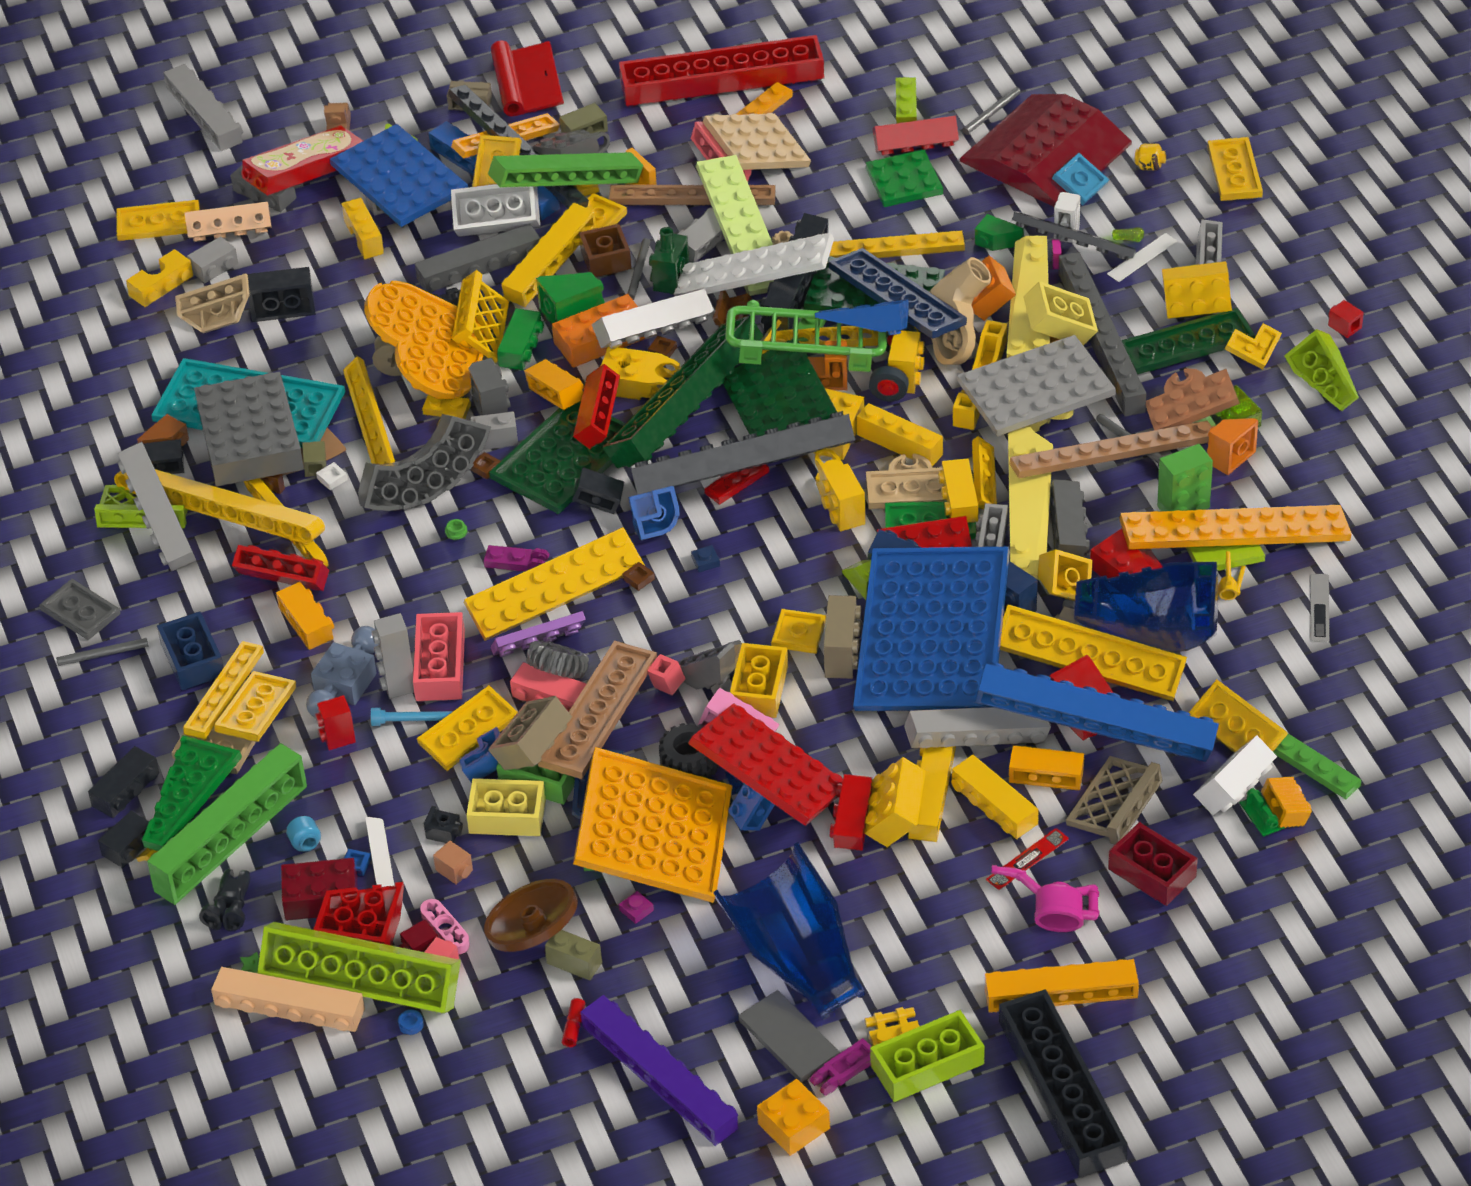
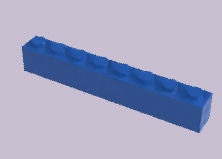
M447 121L430 131V148L474 176L477 155L463 159L451 147L453 140L470 135ZM537 186L539 216L542 221L560 209L559 200L546 187Z

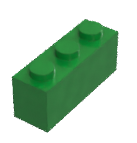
M515 309L497 350L499 367L524 370L526 363L530 362L532 349L536 348L539 333L542 334L544 330V321H541V313L539 311Z

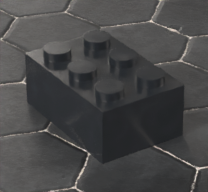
M309 267L247 274L249 285L248 300L252 322L316 315Z

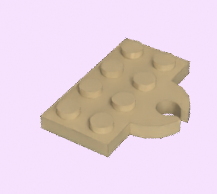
M903 454L893 459L889 464V469L886 471H867L866 482L869 509H885V503L947 501L942 499L941 486L944 485L939 484L938 471L942 470V468H932L931 462L918 454H913L914 465H906V456Z

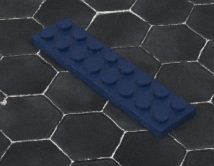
M864 248L829 261L830 270L879 303L908 299L907 322L932 339L967 325L966 316Z

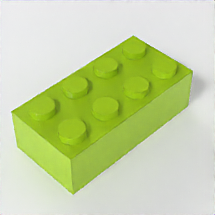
M958 1010L870 1047L871 1067L893 1102H896L983 1065L984 1044L962 1011Z

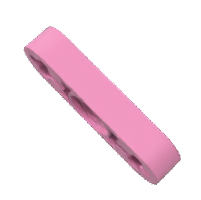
M436 899L424 901L420 906L421 917L438 934V938L454 943L457 946L458 955L467 952L470 947L467 932L440 901ZM431 911H433V912L436 911V915H437L436 918H435V915H434ZM443 923H448L452 925L447 930H441L438 928Z

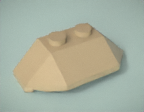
M242 274L175 296L177 316L202 333L238 323L249 297L248 275Z

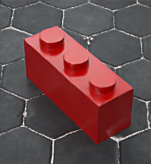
M844 774L843 782L838 783L837 797L840 799L839 803L834 804L833 817L836 818L835 824L831 823L829 834L830 838L834 840V848L863 851L866 835L864 834L866 828L865 819L868 815V803L873 788L872 777Z

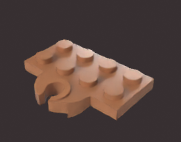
M1187 368L1184 369L1187 378L1184 381H1180L1178 374L1174 373L1166 381L1164 386L1165 393L1146 401V408L1154 430L1190 424L1240 404L1227 369L1205 377L1203 372Z

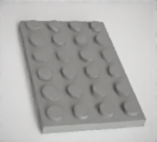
M1076 335L957 375L958 383L996 436L1116 395L1115 387Z

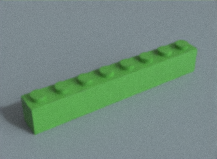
M631 152L493 156L488 175L500 188L638 183L643 164Z

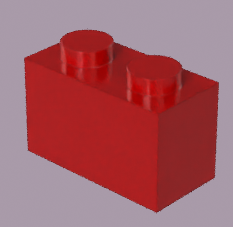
M345 696L317 703L319 713H316L315 717L318 726L321 727L318 729L321 742H326L329 750L356 743L351 711Z

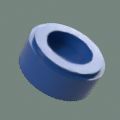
M416 1010L402 1012L398 1017L400 1031L406 1035L419 1033L424 1026L422 1014Z

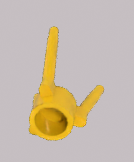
M1230 551L1226 552V576L1221 579L1219 584L1214 572L1209 573L1215 588V595H1219L1223 600H1233L1240 595V587L1246 568L1245 565L1241 566L1236 582L1231 577Z

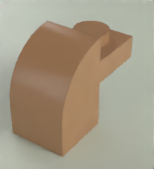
M328 103V106H324V115L327 123L326 130L341 125L350 131L351 113L348 103Z

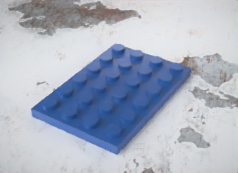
M398 124L330 158L331 166L400 227L451 201V190L468 188L466 182Z

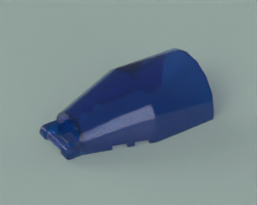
M798 842L794 844L792 854L785 863L759 883L744 891L727 896H721L718 890L713 892L716 900L751 955L808 1000L822 1020L830 1017V1013L857 997L860 999L866 995L862 985L855 976L837 901ZM851 986L852 989L844 993Z

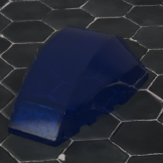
M1217 562L1162 564V568L1152 569L1151 567L1141 568L1142 572L1128 574V571L1119 573L1117 577L1107 578V576L1077 581L1074 620L1084 627L1171 653L1188 651L1206 644L1217 635Z

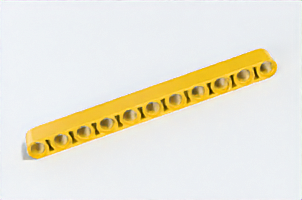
M155 469L171 505H184L185 509L304 544L311 543L325 530L324 522L315 515ZM119 471L114 476L115 484L117 487H125V491L129 490L125 481L129 479L127 473L122 474Z

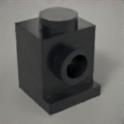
M436 806L431 807L423 823L426 839L448 843L449 841L454 843L456 837L461 835L463 823L460 822L458 814L437 810Z

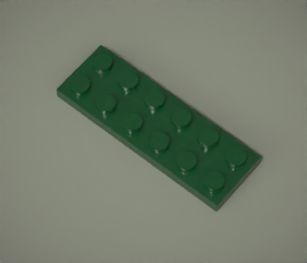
M1234 308L1232 311L1220 312L1121 341L1138 375L1223 351L1235 329L1253 339L1255 334L1239 309Z

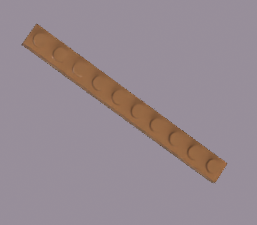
M1207 420L1010 457L1009 465L1018 478L1204 444L1209 441L1208 433L1212 426Z

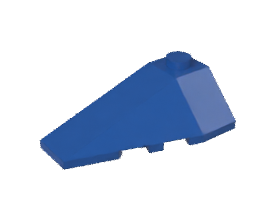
M907 299L882 302L871 307L870 305H860L853 307V309L846 307L816 312L815 318L879 332L888 331V335L900 334L901 330L907 328L909 301Z

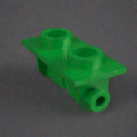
M1251 788L1247 791L1246 800L1239 802V804L1261 835L1264 837L1284 829V827L1281 828L1279 826L1277 815H1273L1259 790Z

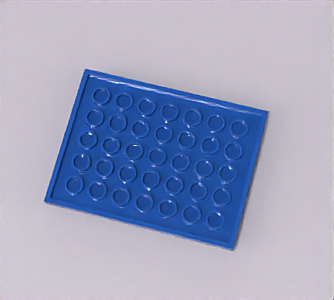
M1009 547L873 548L853 704L855 711L991 708V706L975 703L985 664L999 663L1010 555Z

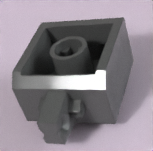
M492 358L472 363L468 368L471 379L472 400L479 415L508 412V408L511 406L506 392H509L506 379L502 380L499 365L495 366Z

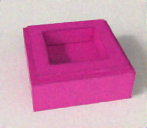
M1052 239L1053 269H1059V256L1062 255L1061 241L1059 239Z

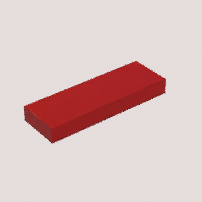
M765 464L726 474L705 487V494L720 505L769 473V466Z

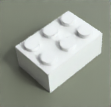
M1255 736L1237 750L1193 795L1212 815H1215L1220 810L1224 813L1233 804L1235 805L1245 796L1244 793L1256 785L1259 781L1258 779L1273 767L1270 763L1277 756L1258 736Z

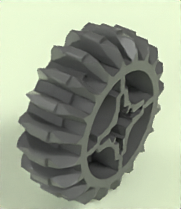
M534 641L527 651L526 662L530 666L562 677L583 678L589 666V658L585 653L552 642Z

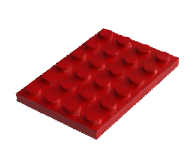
M735 703L694 734L688 743L805 826L837 798L838 783L843 782V778L839 774L833 773L822 762L810 757L802 748L790 743L782 734L773 731L762 720L756 719L747 713L743 707Z

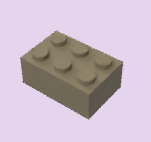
M828 595L824 638L825 678L853 679V669H858V655L855 654L860 649V638L856 637L861 635V621H857L861 617V606L856 605V596Z
M556 696L527 701L488 750L504 770H517L527 766L533 767L542 760L541 756L544 752L554 745L555 738L567 728L566 724L572 716Z

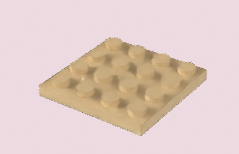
M751 113L747 115L716 114L704 117L703 124L727 156L737 155L742 170L809 167L810 158L773 113Z

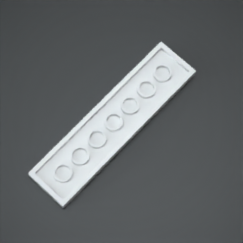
M831 233L818 234L812 237L800 238L794 241L685 264L674 296L704 288L706 293L709 294L825 269L834 237Z

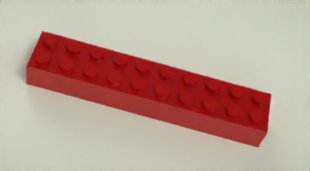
M817 35L623 61L619 62V71L626 106L756 89L773 86L777 82L789 84L824 79V59Z

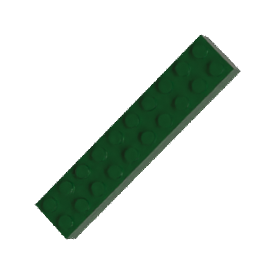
M750 316L735 320L734 337L749 340ZM726 323L722 324L603 446V449L616 468L625 466L629 468L635 465V463L649 461L652 458L651 454L664 445L666 438L673 436L676 433V428L688 420L687 416L700 408L699 404L712 395L711 391L722 385L723 379L736 370L735 366L739 364L740 348L731 346L726 341ZM754 323V340L760 341L764 336Z

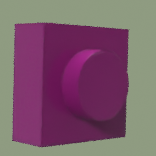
M638 891L619 904V910L635 924L654 911L653 904Z

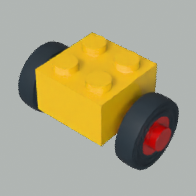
M907 322V328L901 330L900 334L888 335L887 331V348L885 351L889 352L888 366L877 368L870 376L869 389L871 393L883 401H898L906 393L915 394L916 385H920L921 372L919 370L924 368V357H921L924 351V341H920V332H917L915 327Z

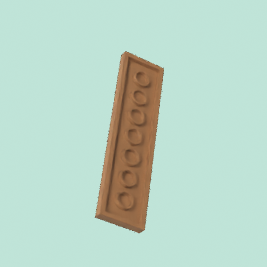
M614 641L569 710L572 718L566 724L567 728L555 738L554 745L541 756L542 760L538 763V767L583 779L591 765L594 748L601 749L648 675V669L656 660L657 652Z

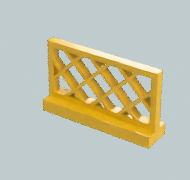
M475 270L462 280L452 339L458 344L464 340L487 358H492L493 362L496 363L498 362L497 350L504 336L509 301L482 282V274ZM480 290L483 291L485 297L482 296ZM485 301H488L492 310H489ZM495 301L501 304V309L498 308ZM478 303L480 304V306H481L483 312H481L480 309L478 308V306H477ZM493 314H495L498 323H496L494 317L492 316ZM483 316H486L490 325H487ZM475 317L477 318V320H478V322H479V324H480V327H478V325H477V323H476V321H475ZM490 329L493 330V332H494L496 338L493 337V335H492ZM481 331L484 332V334H485L487 340L484 339V337H483ZM473 332H474V334H475L477 340L474 339V338L471 336ZM487 344H490L494 352L489 349Z

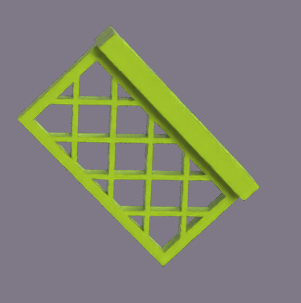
M105 485L100 503L96 504L94 509L97 528H147L142 519L145 516V512L143 509L138 510L134 501L136 497L132 496L133 493H130L129 490L125 491V487H117V485ZM110 493H119L113 497L109 495ZM124 498L128 499L127 501H125V502H123V503H120V502H119L120 500H122V499H124ZM171 505L181 528H185L188 509H185L184 505Z

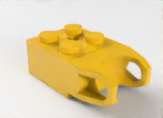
M608 346L601 364L607 365L620 375L616 397L641 400V397L651 398L659 390L657 385H663L667 381L664 378H670L680 368L679 362L660 353L620 347L610 349V346ZM664 365H672L675 370H669Z
M828 448L816 451L815 464L819 472L815 478L816 485L821 495L824 509L829 510L832 523L837 525L840 532L865 525V492L849 464H843L840 457ZM823 455H828L832 458V460H828L825 463H823L820 457Z

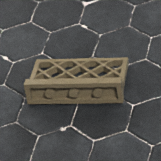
M1110 756L1066 819V824L1109 837L1111 844H1117L1129 832L1162 783L1160 764L1151 762L1149 766H1144ZM1112 766L1121 767L1123 769L1111 774L1109 772ZM1137 772L1143 774L1141 777L1135 779H1131L1130 777L1131 774ZM1126 776L1128 781L1115 785V779ZM1110 781L1112 786L1099 790L1098 786L1100 784ZM1132 788V791L1128 794L1120 795L1119 793L1120 790ZM1115 792L1117 797L1104 801V795ZM1099 797L1101 802L1088 806L1087 802L1089 800ZM1121 804L1120 809L1109 812V806ZM1104 808L1106 813L1093 817L1091 812ZM1087 813L1090 817L1082 821L1076 819L1078 816ZM1108 819L1110 821L1107 828L1096 824Z

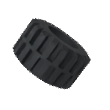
M682 723L679 727L673 726L670 728L671 731H666L663 734L664 737H661L659 741L660 765L711 779V775L716 774L719 765L688 744L691 737L701 730L704 725L699 724L696 726L695 723H690L689 725Z

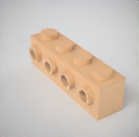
M268 202L185 212L188 238H193V242L204 241L206 236H214V239L219 237L226 238V234L234 233L235 236L247 235V231L255 230V233L268 232L267 228H272Z

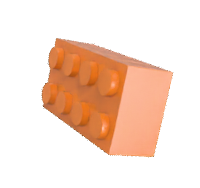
M626 294L552 324L554 344L573 368L602 357L606 354L608 347H600L592 324L601 317L637 308L638 306ZM643 336V337H640V340H638V341H636V342H634V343H637V342H639V341L644 340L645 337H644V336ZM622 342V345L619 347L624 348L634 343Z

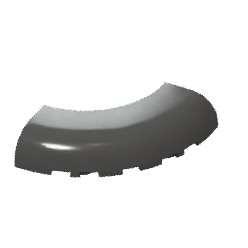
M442 414L432 437L413 455L389 464L365 462L358 492L359 504L363 508L390 511L405 510L431 502L446 490L449 491L453 488L467 470L473 467V462L478 454L482 452L487 442L491 426Z

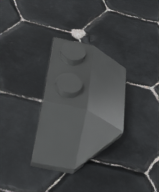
M736 640L683 658L678 663L686 678L684 683L698 690L704 687L709 689L716 683L722 685L730 679L729 674L737 665L742 645L741 641Z

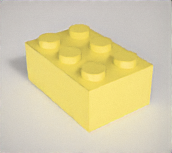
M1040 281L1023 296L1031 329L1060 340L1076 335L1082 345H1085L1098 332L1089 298Z
M472 779L467 809L469 834L541 836L546 802L544 781Z

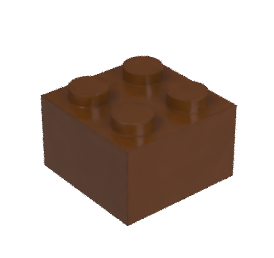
M620 224L579 232L581 254L588 272H592L595 277L632 269L630 249Z

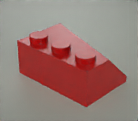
M1122 528L1091 549L1092 570L1138 605L1171 582V578L1151 549L1128 548Z
M396 882L395 886L382 887V884L372 885V888L361 890L354 887L326 891L313 930L392 946L401 918L404 882Z

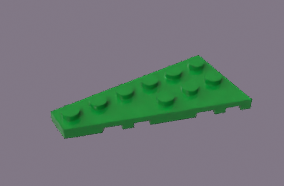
M182 735L180 739L181 746L175 752L174 764L169 768L161 789L160 801L156 802L154 817L150 819L142 839L144 847L159 851L167 844L169 839L175 837L184 829L185 825L191 821L241 760L240 750Z

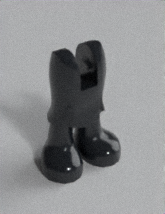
M233 869L225 870L220 880L218 892L213 899L214 905H205L199 913V919L204 925L214 930H220L223 922L224 928L227 931H236L244 925L245 914L241 909L245 905L244 897L250 884V872L241 870L237 879L234 878Z

